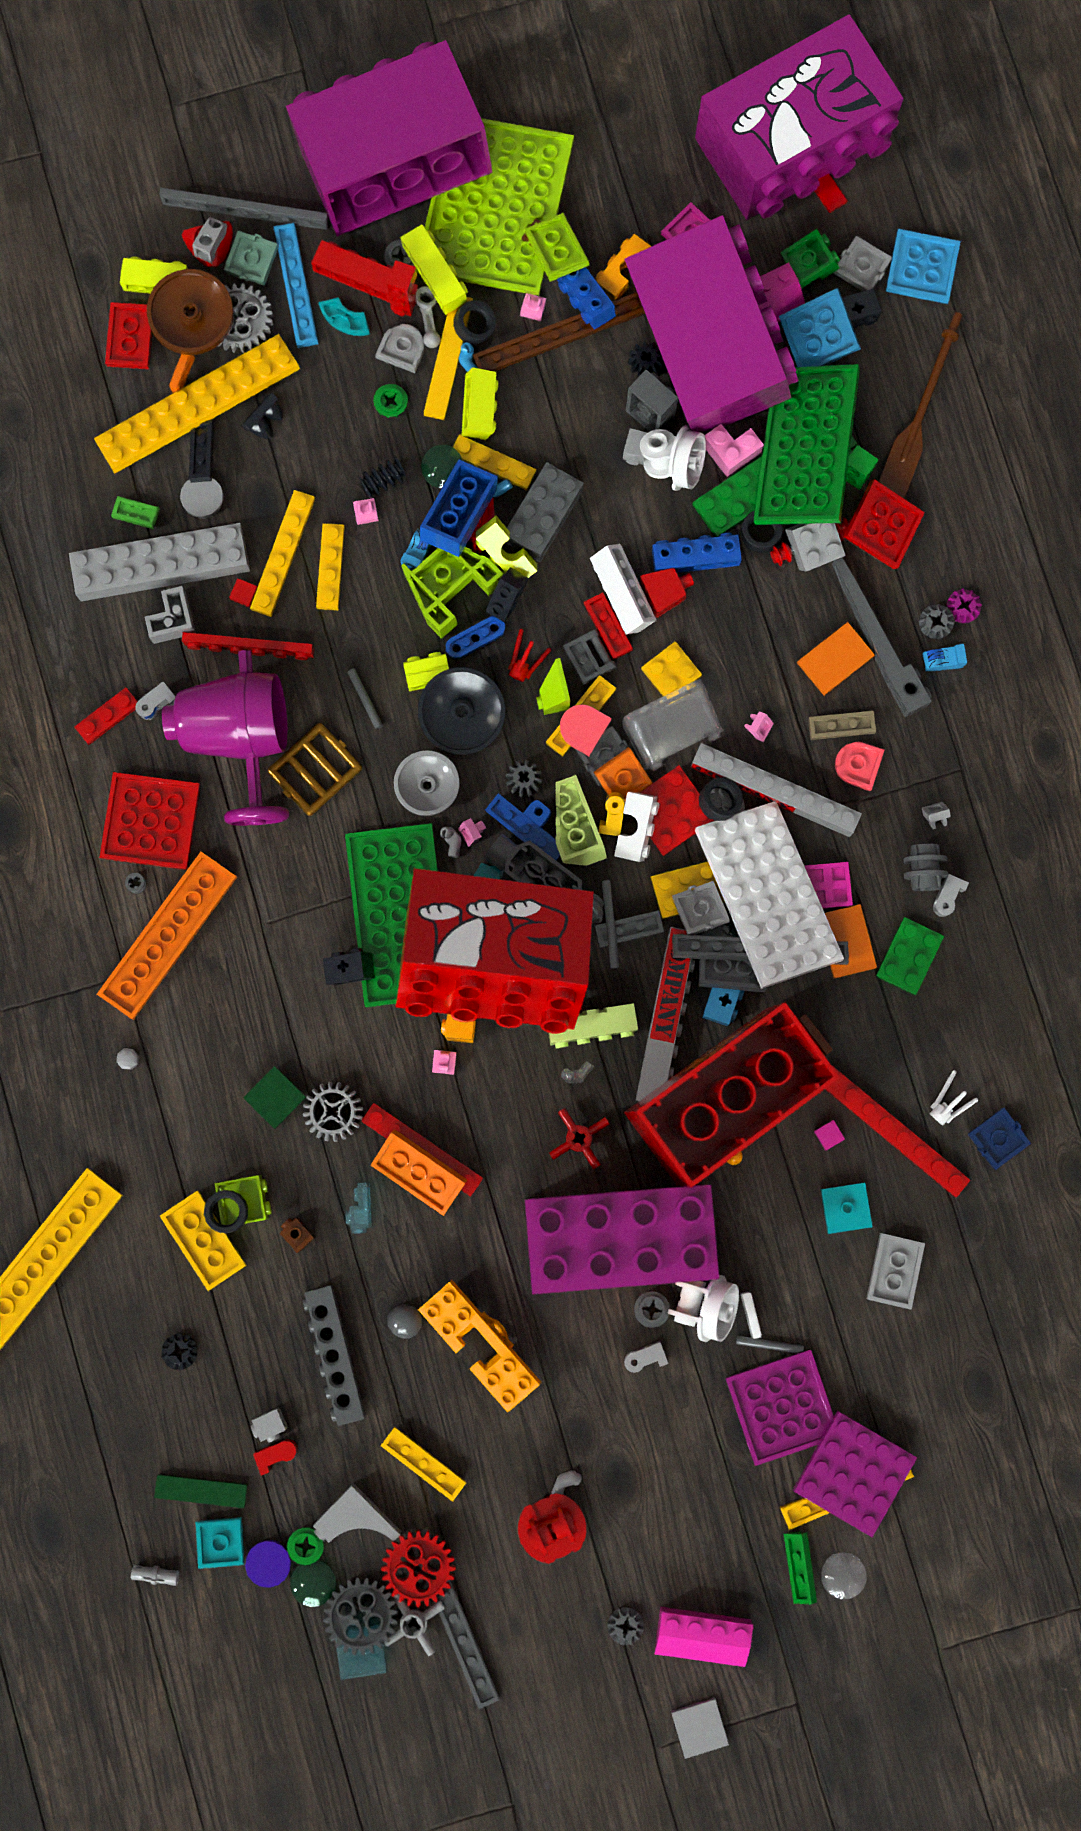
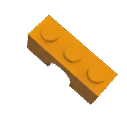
M635 234L630 240L627 238L620 247L621 251L617 255L614 254L607 263L608 267L604 271L601 270L595 277V280L611 301L620 299L628 289L629 280L620 273L623 269L628 268L625 258L652 247Z
M447 1014V1019H442L441 1032L445 1035L447 1041L474 1043L476 1020L473 1022H459L454 1020L450 1014Z

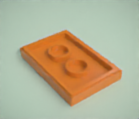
M847 622L802 657L797 664L825 696L871 660L875 654Z
M861 904L826 912V918L836 941L848 942L849 963L848 965H830L833 978L876 969L877 965Z

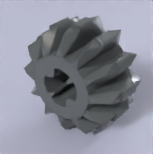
M519 760L516 761L517 769L510 765L509 770L512 773H506L505 775L507 779H511L506 782L507 787L513 786L511 789L513 794L520 790L519 797H523V791H526L527 795L531 796L530 789L537 792L539 788L536 784H542V779L537 778L542 774L541 770L534 771L537 767L535 763L528 767V760H525L524 766H521ZM524 774L528 775V782L525 783V780L523 783L520 782V775H523V777Z

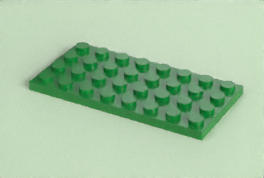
M858 364L795 367L798 382L788 385L792 398L769 408L754 514L755 525L841 523L860 373Z
M432 823L345 834L358 948H363V952H372L375 979L362 981L365 1008L396 1004L414 868L438 871Z

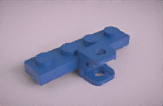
M498 793L485 811L524 843L531 841L557 861L560 854L556 846V839L542 829L551 816V810L539 800H536L522 813ZM538 809L543 810V813L540 816L536 815V811Z

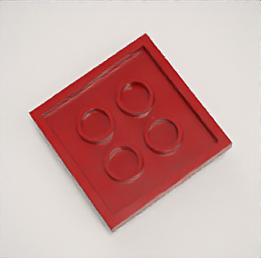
M874 479L870 481L845 532L844 538L892 569H898L925 512Z
M680 765L640 792L658 797L659 810L657 815L653 817L652 824H655V828L650 838L663 856L695 835L696 827L714 821L702 812L699 806L700 794Z

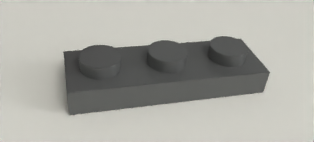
M659 910L615 921L617 944L664 933ZM606 923L595 925L599 947L608 946Z

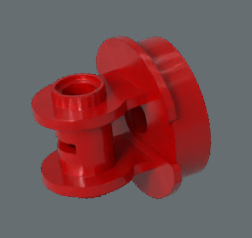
M554 1493L537 1500L532 1505L529 1504L524 1507L518 1522V1535L523 1548L531 1557L549 1564L553 1563L555 1559L568 1555L572 1551H578L582 1547L586 1536V1521L582 1510L576 1502L565 1495Z

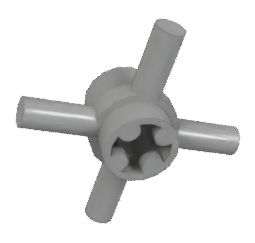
M399 1594L393 1596L403 1616L400 1620V1627L394 1631L395 1634L387 1635L390 1642L388 1643L383 1640L384 1644L388 1647L405 1635L408 1638H417L428 1656L435 1653L436 1650L426 1636L425 1631L428 1626V1620L445 1609L443 1603L439 1601L422 1612L418 1609H410L405 1599L400 1603ZM412 1617L417 1618L416 1621L420 1625L418 1629L415 1626L411 1628L408 1626Z

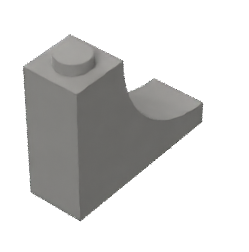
M354 1483L313 1525L315 1528L314 1533L322 1541L326 1539L328 1542L343 1532L360 1528L378 1531L389 1537L392 1541H395L401 1534V1530Z

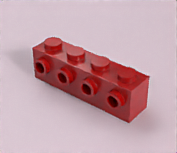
M321 241L311 262L314 272L390 302L387 282L393 266L379 264L374 258L362 257L356 251L340 248L338 244L332 241Z

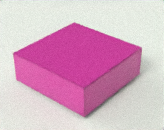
M834 1120L814 1131L825 1151L845 1140Z

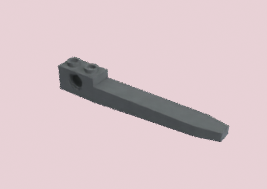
M842 557L834 560L832 565L869 648L875 654L874 659L904 717L906 718L927 707L932 702V696L929 689L922 685L918 669L913 668L912 664L905 667L902 666ZM905 686H912L915 694L907 693Z

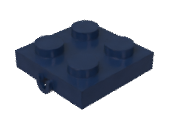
M1005 1108L998 1110L968 1133V1136L977 1146V1150L982 1154L981 1156L986 1158L994 1170L1031 1144L1021 1131L1022 1127L1019 1122L1014 1121Z

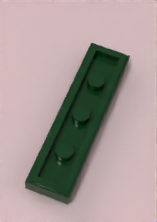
M158 1474L154 1498L245 1508L248 1484Z

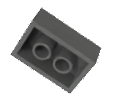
M645 370L628 388L626 412L649 432L656 429L666 430L675 419L678 403L677 393L673 388L662 384L658 375Z

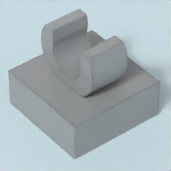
M943 802L922 807L923 816L928 820L929 825L933 829H936L935 822L941 820L943 826H947L946 818L951 817L949 808Z

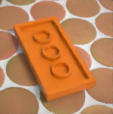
M395 1129L391 1132L371 1163L373 1168L443 1216L467 1182V1179Z

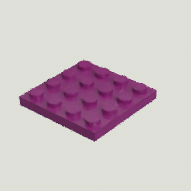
M811 1349L725 1377L755 1466L818 1445L834 1417Z
M837 1410L794 1486L793 1491L873 1537L917 1457Z

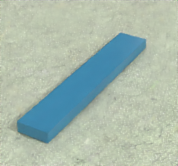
M295 223L274 226L297 348L317 345L318 340Z

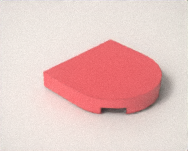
M576 705L569 708L563 714L560 721V732L568 745L590 757L612 718L591 706Z
M863 742L847 744L836 756V772L847 784L871 791L885 750Z

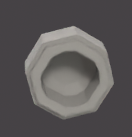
M124 1048L117 1054V1063L122 1069L132 1070L139 1064V1055L134 1049Z

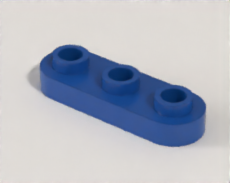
M491 616L455 635L446 643L447 655L452 659L459 660L497 640L505 632V623ZM492 626H497L498 630L496 632H493L490 630V628ZM473 636L480 638L478 642H473L471 639ZM455 646H459L461 650L459 652H454L453 648Z

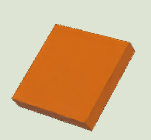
M629 747L593 772L608 795L612 792H618L623 795L625 803L628 792L640 793L653 784Z

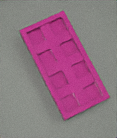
M848 862L804 866L823 909L853 905Z

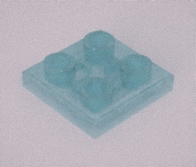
M380 1625L370 1626V1629L375 1630L379 1628ZM363 1627L364 1635L368 1637V1630L366 1627ZM359 1628L350 1629L348 1637H357ZM344 1645L337 1648L341 1680L387 1672L384 1647L381 1650L377 1645L374 1646V1654L369 1649H366L365 1656L361 1655L360 1650H358L356 1656H353L351 1648L345 1654L343 1652Z

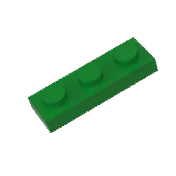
M807 1532L785 1533L784 1540L793 1603L814 1604L817 1602Z

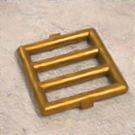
M318 723L273 763L267 772L284 790L283 793L288 799L292 798L308 816H312L362 770V765L346 749L347 746L341 739L338 741L322 723ZM318 734H321L352 767L343 776L311 744V741ZM303 748L335 781L328 790H325L294 757ZM286 763H289L320 796L311 805L278 772Z

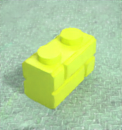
M441 652L431 653L428 655V658L420 659L419 656L407 659V662L403 663L409 692L424 689L434 676L449 669L446 654L441 655Z

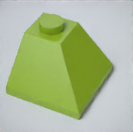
M560 658L554 661L539 690V697H536L538 709H543L544 715L565 711L570 708V697Z

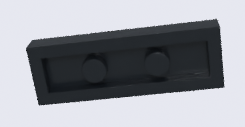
M207 420L197 428L191 429L189 480L191 483L212 481L214 423L212 420Z

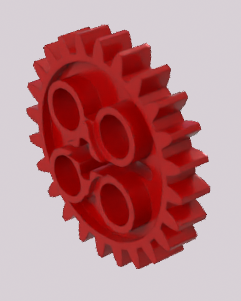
M418 1529L416 1536H413L410 1530L408 1531V1538L400 1534V1543L392 1541L394 1549L387 1547L386 1552L390 1556H383L382 1559L388 1563V1565L381 1567L382 1571L387 1572L382 1577V1580L390 1581L386 1585V1589L393 1587L394 1590L391 1596L399 1594L400 1603L405 1598L408 1599V1606L411 1605L412 1601H416V1606L419 1607L420 1602L423 1600L426 1606H429L430 1598L438 1602L437 1594L444 1597L445 1591L443 1587L450 1589L451 1584L447 1580H454L455 1577L449 1573L456 1569V1566L449 1564L454 1561L455 1557L447 1556L451 1551V1547L444 1549L443 1546L446 1541L442 1540L438 1543V1534L430 1538L429 1530H427L425 1536H421L420 1529ZM411 1547H418L421 1554L418 1557H411L408 1550ZM401 1557L406 1558V1559H407L409 1562H411L412 1564H409V1563H407V1562H403V1561L401 1560ZM430 1559H438L441 1563L440 1567L437 1569L430 1568L428 1565ZM419 1563L422 1564V1570L416 1573L413 1565L418 1566ZM405 1567L408 1569L409 1575L401 1578L397 1574V1569ZM425 1572H427V1573H429V1574H432V1575H435V1576H436V1579H432V1578H431L428 1574H426ZM420 1579H425L428 1581L429 1586L426 1589H419L416 1582Z

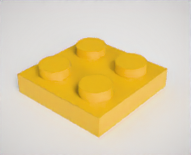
M676 641L641 667V670L667 702L702 676L701 672Z

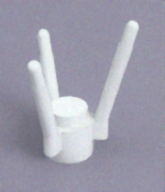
M956 1070L952 1071L936 1101L930 1106L933 1109L930 1115L941 1125H944L946 1122L949 1123L953 1118L978 1102V1098H974L953 1112L952 1108L967 1094L966 1091H963L949 1105L944 1102L940 1105L957 1073Z

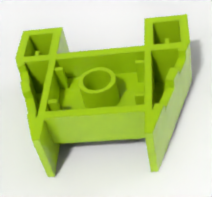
M467 547L463 549L460 557L437 548L413 571L404 563L401 565L427 624L441 639L457 626L456 617L446 608L445 604L472 580L490 596L495 591L500 578L504 575L489 558L483 555L480 556Z

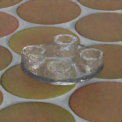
M850 1553L832 1554L822 1567V1584L826 1591L835 1598H854L863 1590L866 1584L867 1574L863 1563L859 1558Z

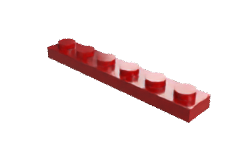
M186 632L182 634V642L191 650H200V647L209 648L212 652H222L223 649L238 654L239 651L246 650L251 651L252 655L265 656L266 653L273 654L277 658H286V655L295 656V659L308 660V657L314 658V647L312 644Z
M375 1103L372 1104L361 1122L386 1139L395 1129L467 1179V1182L461 1190L470 1197L483 1180V1177Z

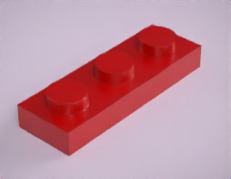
M604 593L585 601L584 606L600 633L612 659L615 660L631 652L633 648Z
M124 688L74 727L86 743L90 745L136 710L137 700L127 688Z

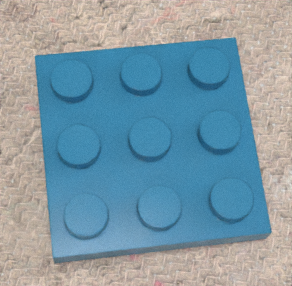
M898 229L885 292L948 304L960 241Z
M838 288L779 316L797 367L826 366L861 349Z

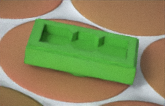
M117 496L111 516L114 519L154 529L160 509L153 505Z

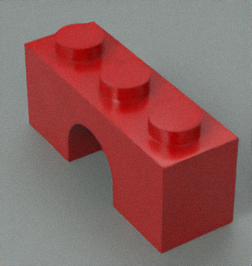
M396 260L387 282L390 307L399 316L407 315L411 317L416 304V292L419 289L418 285L414 284L417 278L416 267Z

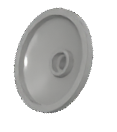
M419 751L405 758L396 770L394 776L396 796L402 806L414 814L421 816L439 814L448 809L458 795L460 784L456 767L446 756L438 752ZM425 783L432 785L428 790L424 789L423 786Z

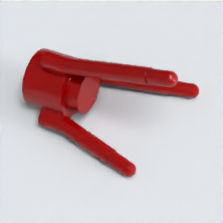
M523 629L519 630L513 657L508 667L510 670L508 675L521 682H524L525 678L530 679L535 669L551 652V649L547 648L532 667L528 669L529 665L525 662L534 644L533 641H530L522 659L517 660Z

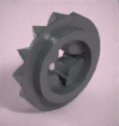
M395 240L387 246L384 253L387 265L394 266L395 260L401 262L396 257H399L400 250H402L403 255L407 256L404 258L403 263L414 266L402 247L401 240Z
M940 604L930 605L922 611L919 626L927 637L940 639L947 636L953 629L954 617L947 607ZM943 614L941 616V623L945 627L936 625L931 629L933 621L929 616L937 618Z
M645 1292L638 1297L634 1305V1313L637 1320L646 1327H659L669 1317V1302L658 1292ZM652 1300H654L655 1307L662 1311L654 1312L650 1319L649 1311L642 1309V1307H649Z
M622 1607L615 1610L609 1617L607 1627L609 1635L614 1642L621 1645H633L634 1642L641 1638L644 1631V1623L641 1615L636 1610ZM626 1617H628L629 1625L633 1628L628 1629L624 1636L623 1629L617 1625L624 1624Z

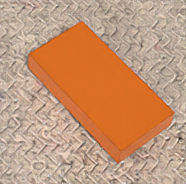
M181 354L169 384L172 393L179 392L184 388L195 360L194 355Z

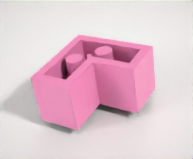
M720 424L704 435L706 451L727 478L759 456L764 447V444L752 429H749L733 440L723 425Z

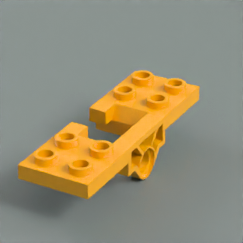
M453 1280L448 1282L418 1309L455 1353L466 1345L462 1337L473 1327L495 1349L497 1354L486 1364H483L479 1359L471 1366L470 1370L507 1412L542 1383L512 1349L514 1345L509 1340L504 1326L496 1319L489 1317L485 1311L481 1313Z

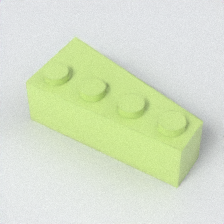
M634 1004L606 1007L603 1010L583 1011L578 1015L574 1030L567 1029L559 1034L549 1033L550 1045H555L557 1049L568 1047L569 1042L577 1041V1045L591 1043L590 1039L599 1038V1041L611 1040L612 1035L621 1034V1038L634 1036V1032L638 1031Z

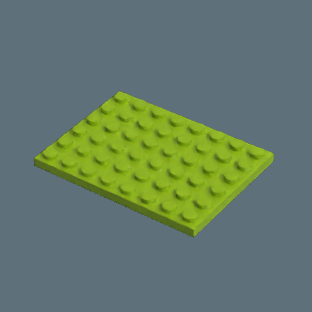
M481 118L485 126L492 173L432 197L425 229L432 232L435 238L434 244L437 248L441 247L446 255L445 261L448 265L452 264L457 273L455 277L458 281L540 296L545 271L533 248L529 245L530 242L522 241L521 238L525 234V228L530 227L535 218L542 222L558 215L573 148L574 135Z

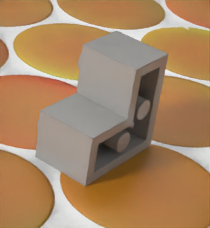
M183 586L161 591L166 612L145 617L149 638L152 642L156 644L181 638L183 632L196 633L187 594Z

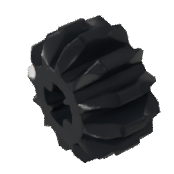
M644 341L643 347L636 344L635 351H630L629 356L631 358L628 359V364L632 366V373L638 371L637 377L645 370L657 375V370L663 369V357L660 355L659 348L655 349L654 343L649 347L646 341Z

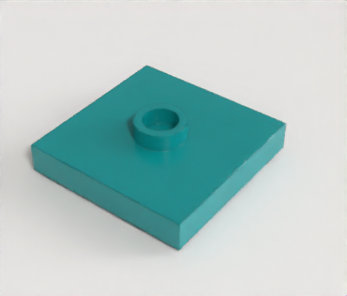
M865 1183L820 1189L828 1234L873 1227Z
M242 1517L195 1522L198 1569L245 1564Z

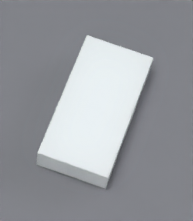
M748 1291L740 1293L751 1337L753 1339L762 1336L752 1295Z

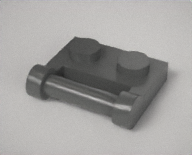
M597 629L563 645L583 685L596 679L599 675L602 676L617 668L615 661L611 660L599 638L600 633ZM592 641L604 663L603 666H598L587 642Z

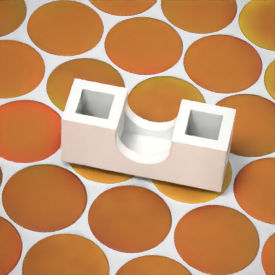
M634 791L627 793L623 813L636 818L638 829L632 836L626 834L618 836L614 856L637 862L644 861L648 857L650 852L648 840L649 836L652 837L655 824H652L653 817L657 815L659 810L658 797Z

